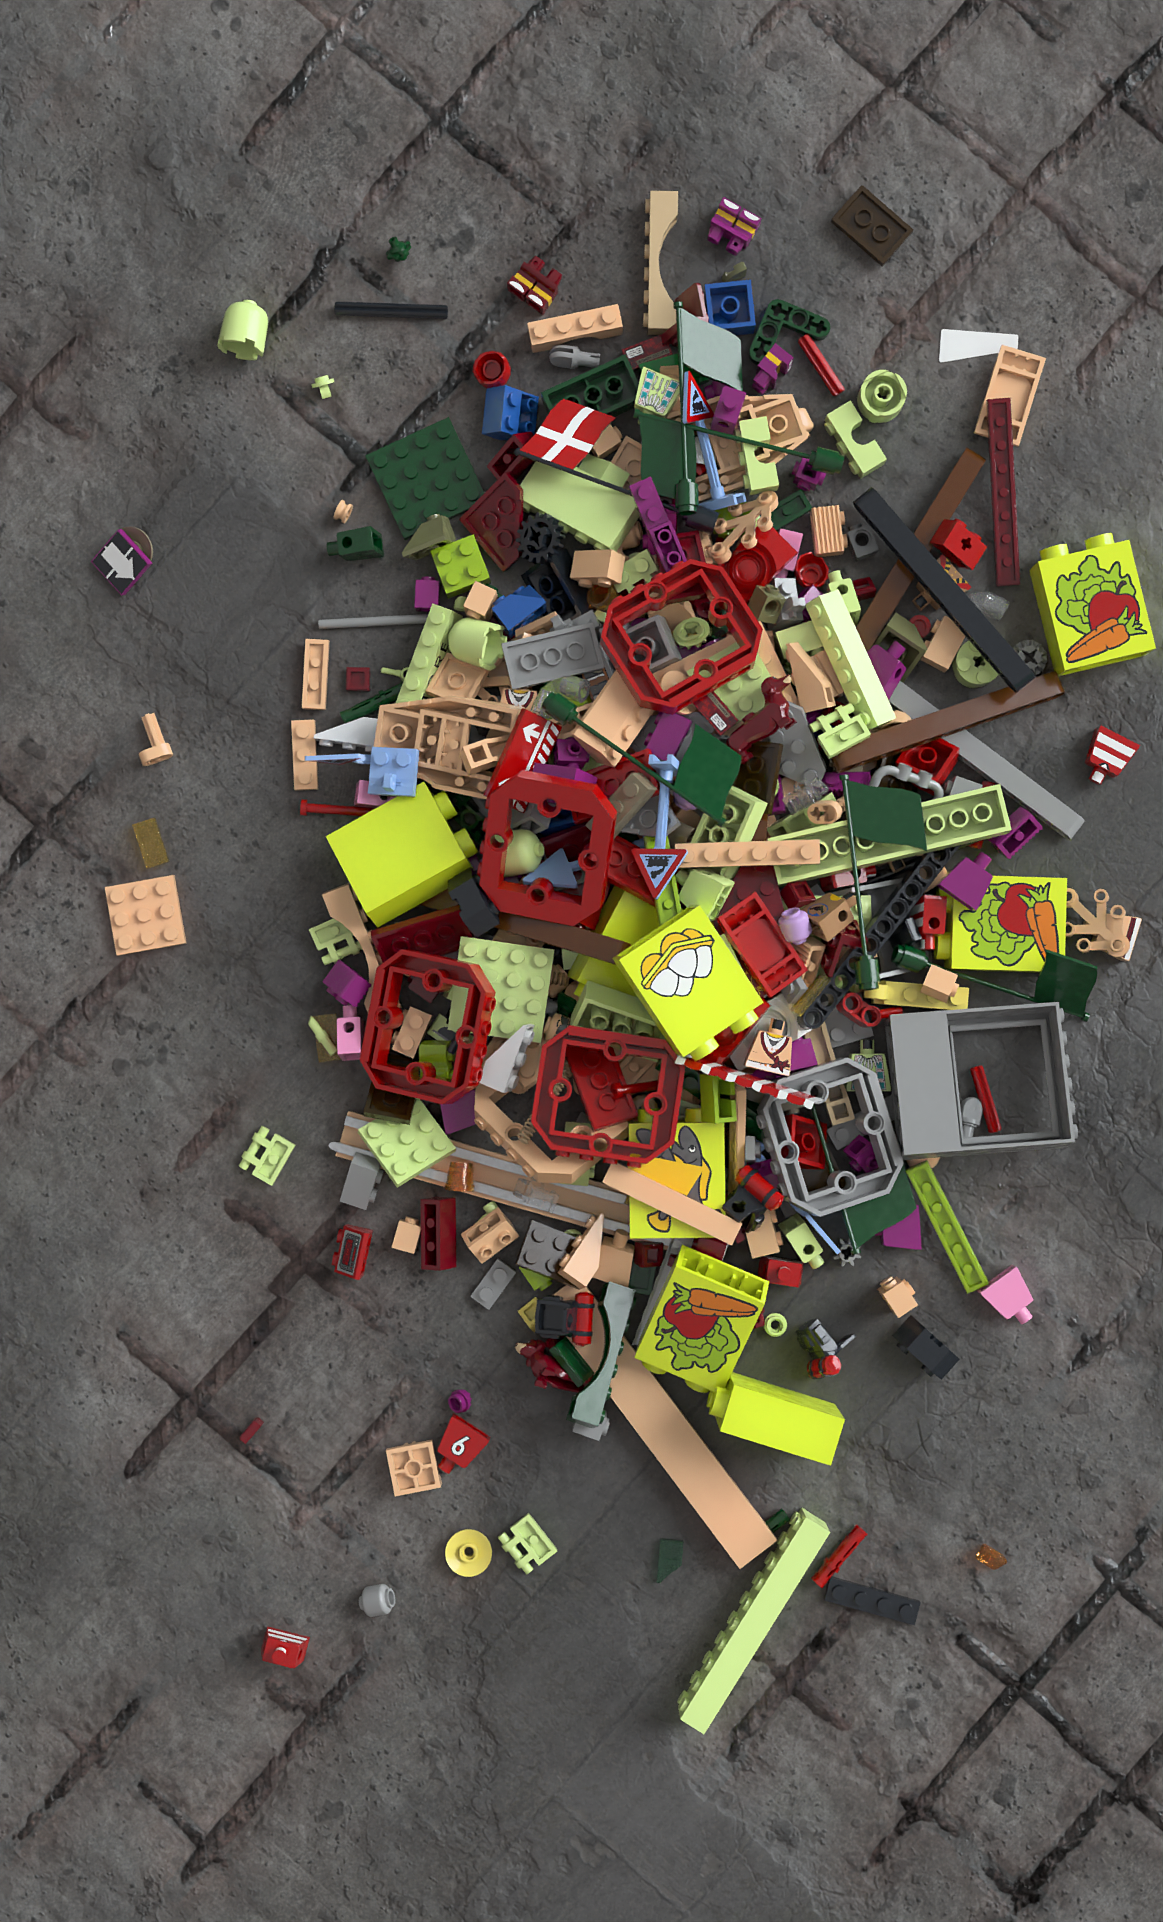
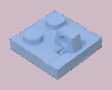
M372 747L368 794L415 797L419 750Z

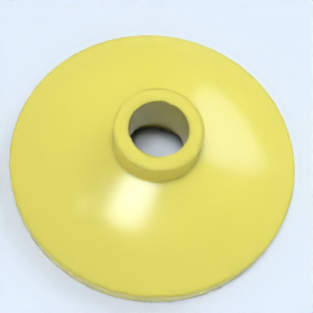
M465 1529L455 1533L449 1539L445 1550V1557L449 1567L455 1573L465 1577L479 1575L488 1567L492 1558V1548L487 1537L481 1532ZM467 1547L473 1549L474 1552L471 1555L465 1553Z

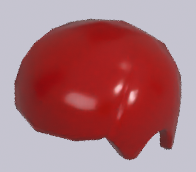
M807 552L800 555L796 561L794 578L804 588L814 585L818 589L826 582L829 568L823 557H817L812 552Z

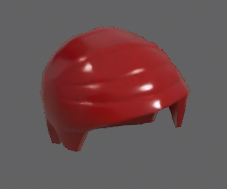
M488 351L480 354L474 361L473 374L484 388L503 386L510 378L511 367L507 358L501 352Z

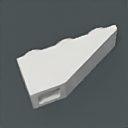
M362 717L314 735V739L319 741L321 746L333 747V743L342 744V748L348 750H356L357 746L364 747L366 752L371 753L372 747H374L378 719Z
M533 1024L523 1025L486 1060L483 1076L479 1083L502 1093L510 1092L516 1088L519 1081V1076H517L519 1069L524 1065L527 1058L525 1054L527 1046L531 1044L534 1038Z

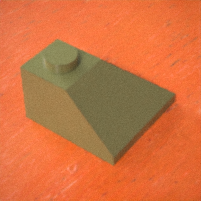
M440 514L429 516L427 522L419 526L403 550V557L417 561L431 555L430 550L457 541L449 518L443 515L440 516Z
M895 613L874 645L877 644L887 651L893 642L897 641L906 649L898 659L906 667V671L900 680L904 683L926 652L927 647L916 626L898 613Z

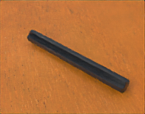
M335 302L334 312L337 316L448 318L447 305Z

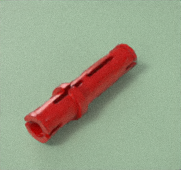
M856 1524L836 1550L823 1560V1565L811 1579L823 1588L834 1573L840 1571L842 1563L868 1534Z

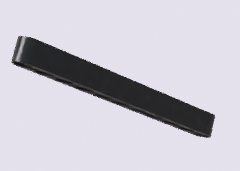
M870 487L853 501V505L860 515L1015 693H1018L1035 679L1034 673L874 488Z
M961 845L937 850L941 855L939 861L934 858V851L920 856L864 928L865 935L871 944V949L869 952L867 951V955L875 957ZM920 868H924L926 870V879H923L920 876ZM907 885L913 890L912 897H909L905 892ZM893 903L899 908L898 915L893 914L891 910ZM879 921L885 926L884 933H880L877 929ZM849 948L837 963L833 977H826L797 1015V1022L801 1028L807 1030L819 1028L856 981L855 970L849 966V960L854 958L858 961V957L863 956L862 948ZM836 976L842 978L843 985L841 988L835 985ZM823 994L829 999L826 1007L820 1001ZM809 1012L814 1015V1023L812 1025L806 1021V1015Z

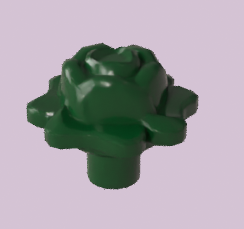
M397 237L390 238L389 243L391 247L386 252L387 259H394L396 262L406 260L409 250L412 248L410 241H398Z

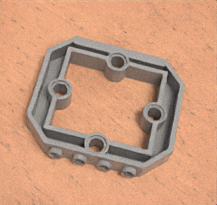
M848 1057L838 1058L792 1073L789 1076L771 1080V1082L811 1095V1088L815 1086L818 1089L817 1098L823 1100L814 1102V1104H820L828 1098L829 1088L852 1081L862 1112L857 1117L856 1125L862 1134L869 1135L879 1169L856 1177L848 1171H834L828 1177V1186L808 1192L798 1162L799 1147L791 1139L781 1104L789 1101L778 1099L769 1093H765L757 1108L758 1116H756V1121L759 1128L763 1129L765 1138L763 1143L766 1151L770 1152L772 1158L770 1166L773 1174L777 1175L779 1181L777 1188L780 1189L779 1192L785 1196L784 1201L813 1216L821 1217L889 1194L904 1164L877 1074ZM870 1117L875 1121L872 1129L868 1127L867 1123ZM783 1146H787L789 1149V1154L786 1158H783L781 1155ZM843 1176L846 1180V1184L844 1188L841 1189L838 1185V1181Z

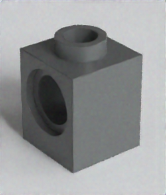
M862 523L849 528V532L846 535L854 563L877 554L879 549L869 524L862 526ZM858 536L864 537L867 545H857L855 538Z

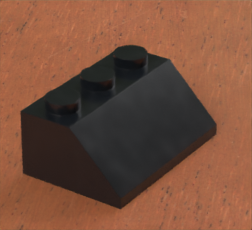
M567 548L559 550V556L553 554L552 562L545 560L544 565L536 563L521 575L526 586L530 585L546 601L547 611L542 614L543 617L556 611L563 621L569 618L572 621L590 610H593L594 613L597 609L599 610L589 589L579 586V582L570 578L573 559Z

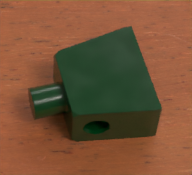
M371 526L338 532L336 535L337 541L327 542L328 555H339L346 561L384 557L382 534Z

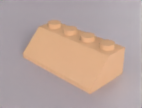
M616 670L581 718V721L626 752L655 710L642 708L638 705ZM579 724L571 733L597 763L615 767L623 756Z

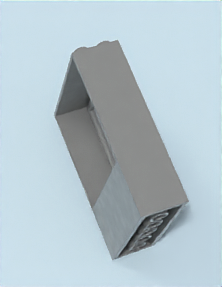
M1059 1002L889 1015L885 1021L896 1139L903 1160L1067 1148L1075 1143V1139L1078 1138L1077 1125L1073 1124L1072 1115H1075L1074 1101H1070L1069 1092H1072V1080L1067 1076V1068L1070 1067L1068 1054H1065L1064 1045H1067L1066 1032L1062 1031L1061 1022H1064L1063 1008H1059ZM1040 1025L1052 1131L964 1138L952 1032Z

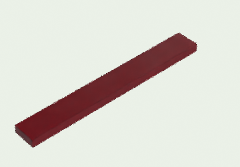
M1011 397L987 399L996 587L1020 585Z

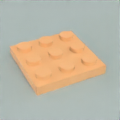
M175 875L105 887L117 956L186 944Z

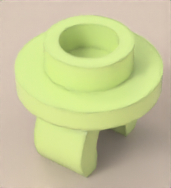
M328 375L315 378V383L311 384L312 388L319 387L322 399L331 397L328 384L333 383L334 379H329Z

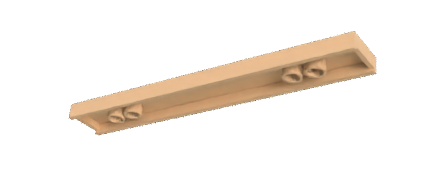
M565 1285L553 1295L562 1296L563 1300H575V1294L579 1292H588L592 1295L593 1293L587 1286L578 1290ZM595 1296L591 1344L584 1347L572 1343L571 1337L566 1336L593 1370L594 1374L598 1370L604 1350V1327L597 1308L599 1301ZM623 1335L621 1342H624V1348L621 1355L617 1356L616 1364L618 1365V1370L615 1377L611 1378L609 1387L612 1388L610 1397L739 1569H741L777 1541L776 1536L654 1374L643 1366L641 1360L634 1358L636 1350Z

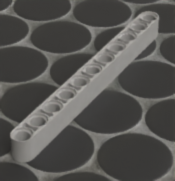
M899 681L888 700L893 710H899L908 714L912 720L939 711V709L901 681ZM967 730L941 738L960 748L958 758L988 781L995 783V785L1000 784L1005 794L1064 838L1071 840L1085 822L1080 815Z

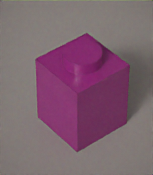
M424 576L421 577V580H416L415 610L418 612H429L432 603L440 605V582L436 581L435 577Z

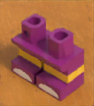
M723 197L715 216L711 220L707 240L718 245L722 237L727 238L730 241L726 246V250L736 256L742 248L746 249L759 229L762 218L744 208L741 212V206Z
M775 343L758 364L752 388L761 395L769 387L774 390L777 374L781 372L786 375L791 369L794 357Z

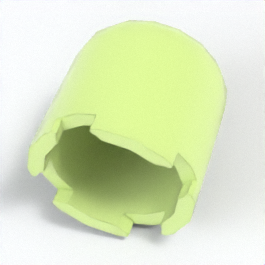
M243 300V302L231 304L224 315L217 343L218 348L226 354L227 350L236 353V358L257 360L258 355L262 357L268 329L266 312L252 300Z
M470 617L458 620L448 633L449 650L458 660L489 671L496 668L495 663L497 659L504 657L501 643L507 642V636H503L505 628Z
M524 829L512 830L514 838L507 849L504 877L534 872L539 867L544 855V846L534 832ZM495 835L498 842H504L501 836Z

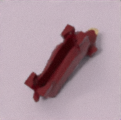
M790 675L779 679L771 676L762 682L761 690L765 698L764 707L756 714L751 712L742 719L744 723L732 732L727 739L726 745L741 755V764H745L754 757L751 752L747 753V750L753 743L773 735L778 731L779 727L781 729L784 727L788 730L797 723L794 718L789 717V703L782 694V691L791 682L792 678Z
M531 1339L528 1343H516L515 1345L516 1351L527 1358V1367L531 1366L533 1375L536 1377L535 1386L546 1389L548 1384L555 1389L578 1393L594 1376L593 1374L585 1383L577 1387L558 1361L546 1354L544 1341Z

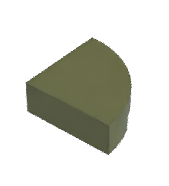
M740 262L733 266V271L725 272L721 277L722 281L732 282L745 277L747 272L745 263Z

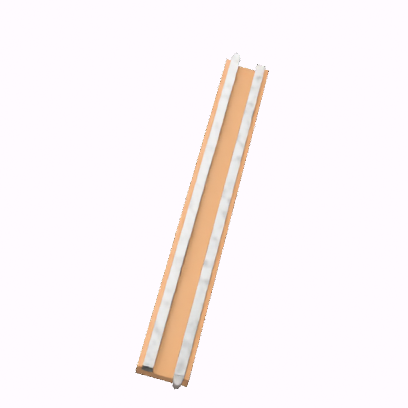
M348 1111L340 1142L329 1143V1147L336 1151V1156L352 1161L355 1153L358 1152L375 1158L358 1134V1129L375 1120V1118L364 1117L363 1114ZM450 1139L456 1148L454 1153L414 1177L418 1180L583 1227L591 1215L595 1217V1215L603 1213L602 1232L615 1235L617 1229H622L629 1233V1195L592 1179H589L588 1186L538 1183L533 1177L529 1178L523 1172L522 1166L517 1161L513 1162L507 1155ZM629 1235L628 1239L632 1241L664 1243L663 1249L667 1250L672 1238L630 1239ZM674 1240L671 1247L680 1249L682 1245L691 1248V1245Z

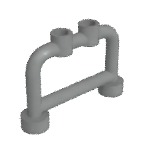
M899 763L898 767L890 765L880 767L875 771L868 785L878 787L885 775H892L900 780L909 781L920 787L933 790V800L944 796L943 788L938 782L932 780V774L920 770L918 774L912 773V767L904 763Z

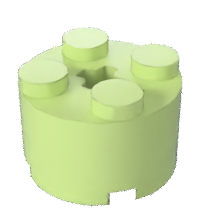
M888 370L872 372L866 377L857 397L859 410L872 423H884L894 419L900 413L907 395L906 384L898 374ZM880 393L881 396H886V399L879 398L878 394Z
M967 641L959 648L952 661L956 679L962 685L969 688L983 687L998 676V673L970 641ZM976 659L980 660L978 668L974 666Z

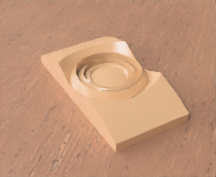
M1001 345L979 412L974 434L988 438L986 400L1011 397L1013 446H1019L1046 358Z

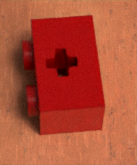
M944 519L930 543L959 568L973 570L987 546L981 542L982 538L978 534L966 529L967 525L959 519Z

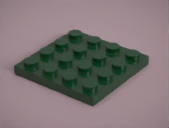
M449 417L365 455L404 540L413 537L419 526L427 522L429 516L440 514V516H446L450 520L467 512L484 494Z

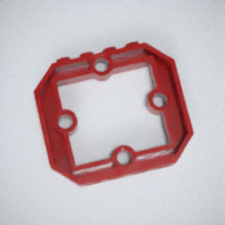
M692 559L686 562L679 561L665 574L662 572L656 574L649 583L645 585L639 584L628 595L624 597L620 595L610 602L601 634L600 645L634 699L642 708L673 715L754 667L763 628L722 566ZM699 583L711 602L708 611L709 621L717 627L726 625L740 648L716 662L710 659L699 660L694 667L692 676L663 691L649 669L652 658L651 649L644 643L633 644L622 626L650 610H661L667 600ZM651 593H658L661 597L659 599H652L649 595ZM722 608L726 611V614L719 615L715 612V609ZM640 654L645 657V660L638 662L633 657ZM706 670L711 673V676L704 678L699 672Z
M521 770L498 786L491 795L487 796L485 808L489 809L488 818L485 817L483 822V831L486 834L485 840H482L480 846V854H483V859L478 865L477 876H480L479 885L497 909L505 913L569 926H575L599 910L605 901L617 810L600 787L593 783ZM547 799L554 800L556 807L550 806L547 803ZM514 800L537 804L539 813L547 818L557 816L562 809L594 815L590 843L583 848L578 857L580 868L586 871L582 896L554 891L552 882L542 877L535 879L530 886L503 881L507 849L514 838L513 831L510 828ZM495 835L501 836L504 842H498ZM587 854H594L597 861L590 860ZM535 889L542 890L544 896L538 895Z
M401 949L376 968L360 1055V1062L375 1088L444 1105L453 1104L478 1086L483 1076V1059L487 1054V1036L492 1028L490 1022L491 1015L496 1006V992L479 964L415 950ZM403 974L422 978V984L429 992H447L453 985L469 988L462 1026L456 1032L458 1048L452 1079L436 1076L435 1066L428 1061L412 1062L406 1068L387 1064L393 1029L400 1027L404 1020L402 1010L397 1007ZM437 976L440 978L439 985L436 984ZM387 1013L390 1015L389 1022L386 1020ZM470 1032L474 1035L472 1042L469 1039ZM420 1068L422 1069V1072H423L422 1078L419 1077V1069H420Z
M569 1025L542 1045L531 1124L548 1147L556 1151V1156L570 1157V1153L580 1154L579 1159L593 1161L594 1157L603 1158V1163L617 1165L618 1160L627 1161V1166L641 1168V1164L649 1163L675 1142L685 1066L683 1064H675L678 1056L665 1039ZM618 1044L621 1047V1054L611 1056L608 1052L609 1045ZM567 1046L603 1051L605 1059L610 1062H619L625 1055L661 1060L657 1091L648 1094L643 1101L645 1113L653 1117L649 1144L611 1139L605 1133H596L593 1136L554 1130L558 1103L567 1101L572 1093L570 1082L562 1078ZM556 1084H564L566 1086L567 1093L564 1096L558 1097L554 1094L553 1088ZM658 1098L662 1103L661 1109L658 1111L651 1110L648 1106L649 1100ZM598 1138H602L607 1142V1149L603 1152L596 1151L594 1148V1141ZM631 1153H634V1154H639V1155H641V1156L638 1157V1158H637V1157H631L630 1154H631Z

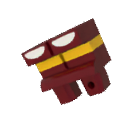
M534 256L528 263L523 262L520 270L507 282V288L512 294L522 301H526V304L544 315L558 294V286L562 280V274L552 268L545 277L540 273L545 263L539 257Z

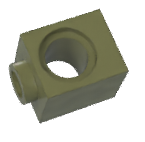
M756 585L748 607L758 621L776 624L786 598L773 585H766V587Z

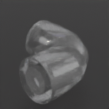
M974 592L968 595L983 615H987L998 622L1010 604L1008 600L990 592Z
M562 676L553 679L541 688L530 711L541 717L552 719L551 716L545 713V709L541 707L545 698L552 691L555 694L560 693L567 699L582 703L589 695L590 682L574 676Z

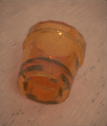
M611 584V587L592 585L587 592V601L590 608L594 607L595 609L607 612L610 602L622 594L617 592L613 584Z
M450 1162L444 1190L474 1192L473 1163Z

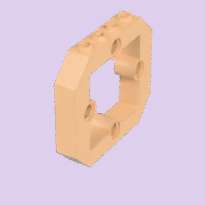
M573 1079L574 1090L577 1094H579ZM481 1083L476 1087L474 1121L481 1130H486L490 1134L492 1141L497 1146L501 1145L506 1150L507 1156L513 1162L517 1161L529 1178L533 1177L538 1183L572 1184L602 1159L601 1157H594L593 1161L579 1159L580 1154L570 1153V1157L557 1156L551 1160L532 1140H527L528 1144H524L520 1140H511V1137L517 1136L520 1133L523 1125L514 1123L495 1105L508 1092L502 1093ZM519 1083L515 1089H512V1092L516 1094L526 1092ZM628 1121L593 1132L592 1128L586 1125H578L572 1129L571 1133L593 1136L596 1133H605L611 1139L623 1141L628 1137ZM602 1138L596 1139L594 1141L595 1150L599 1152L605 1151L607 1149L606 1140Z

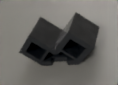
M469 867L448 880V893L452 901H456L461 909L459 915L462 921L477 938L500 924V911L492 901L490 902L485 895V891L479 885L480 876H477L473 868Z
M912 1315L892 1335L899 1341L896 1346L906 1355L911 1352L923 1363L921 1368L930 1377L935 1374L942 1380L960 1360Z

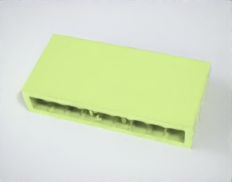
M537 461L520 485L523 489L524 512L529 513L531 511L535 514L539 512L552 515V517L559 520L558 524L564 527L561 532L565 534L570 532L575 535L574 537L579 542L592 544L595 550L612 549L617 552L639 518L633 497ZM577 467L574 469L575 471L592 476Z

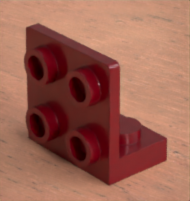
M853 920L830 941L827 942L822 939V943L826 947L820 965L827 977H833L843 945L851 949L862 948L860 928L856 920Z

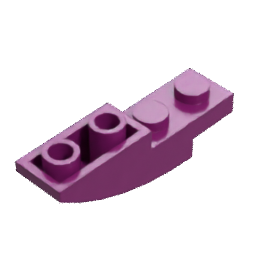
M651 476L628 486L645 530L665 572L670 571L671 567L679 561L686 562L685 554L672 523L668 519Z

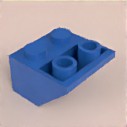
M507 385L486 388L482 434L506 441L513 434L532 432L535 435L539 397Z

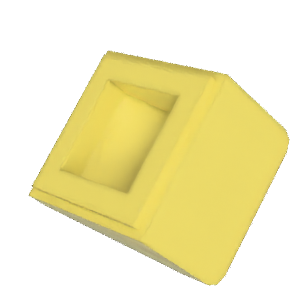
M537 1297L518 1310V1313L533 1332H535Z

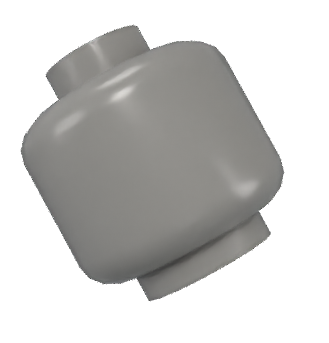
M385 1584L365 1587L362 1591V1596L359 1597L360 1609L364 1610L365 1614L369 1617L389 1614L395 1605L394 1592Z

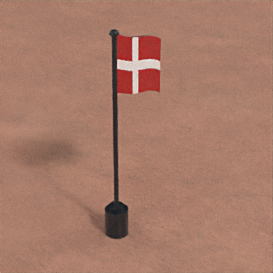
M563 399L549 412L537 433L521 449L516 448L514 451L516 457L520 455L632 496L630 490L574 470L590 453L602 432L616 420V417ZM662 502L664 508L678 513L674 506ZM699 506L696 514L683 516L682 520L686 521L685 526L711 535L719 513Z

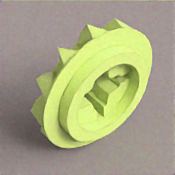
M689 618L676 626L673 638L680 648L686 646L690 649L694 645L699 647V643H706V638L710 636V627L707 621L702 618ZM696 632V634H697V635H695V636H694V635L688 636V633L694 634V633Z

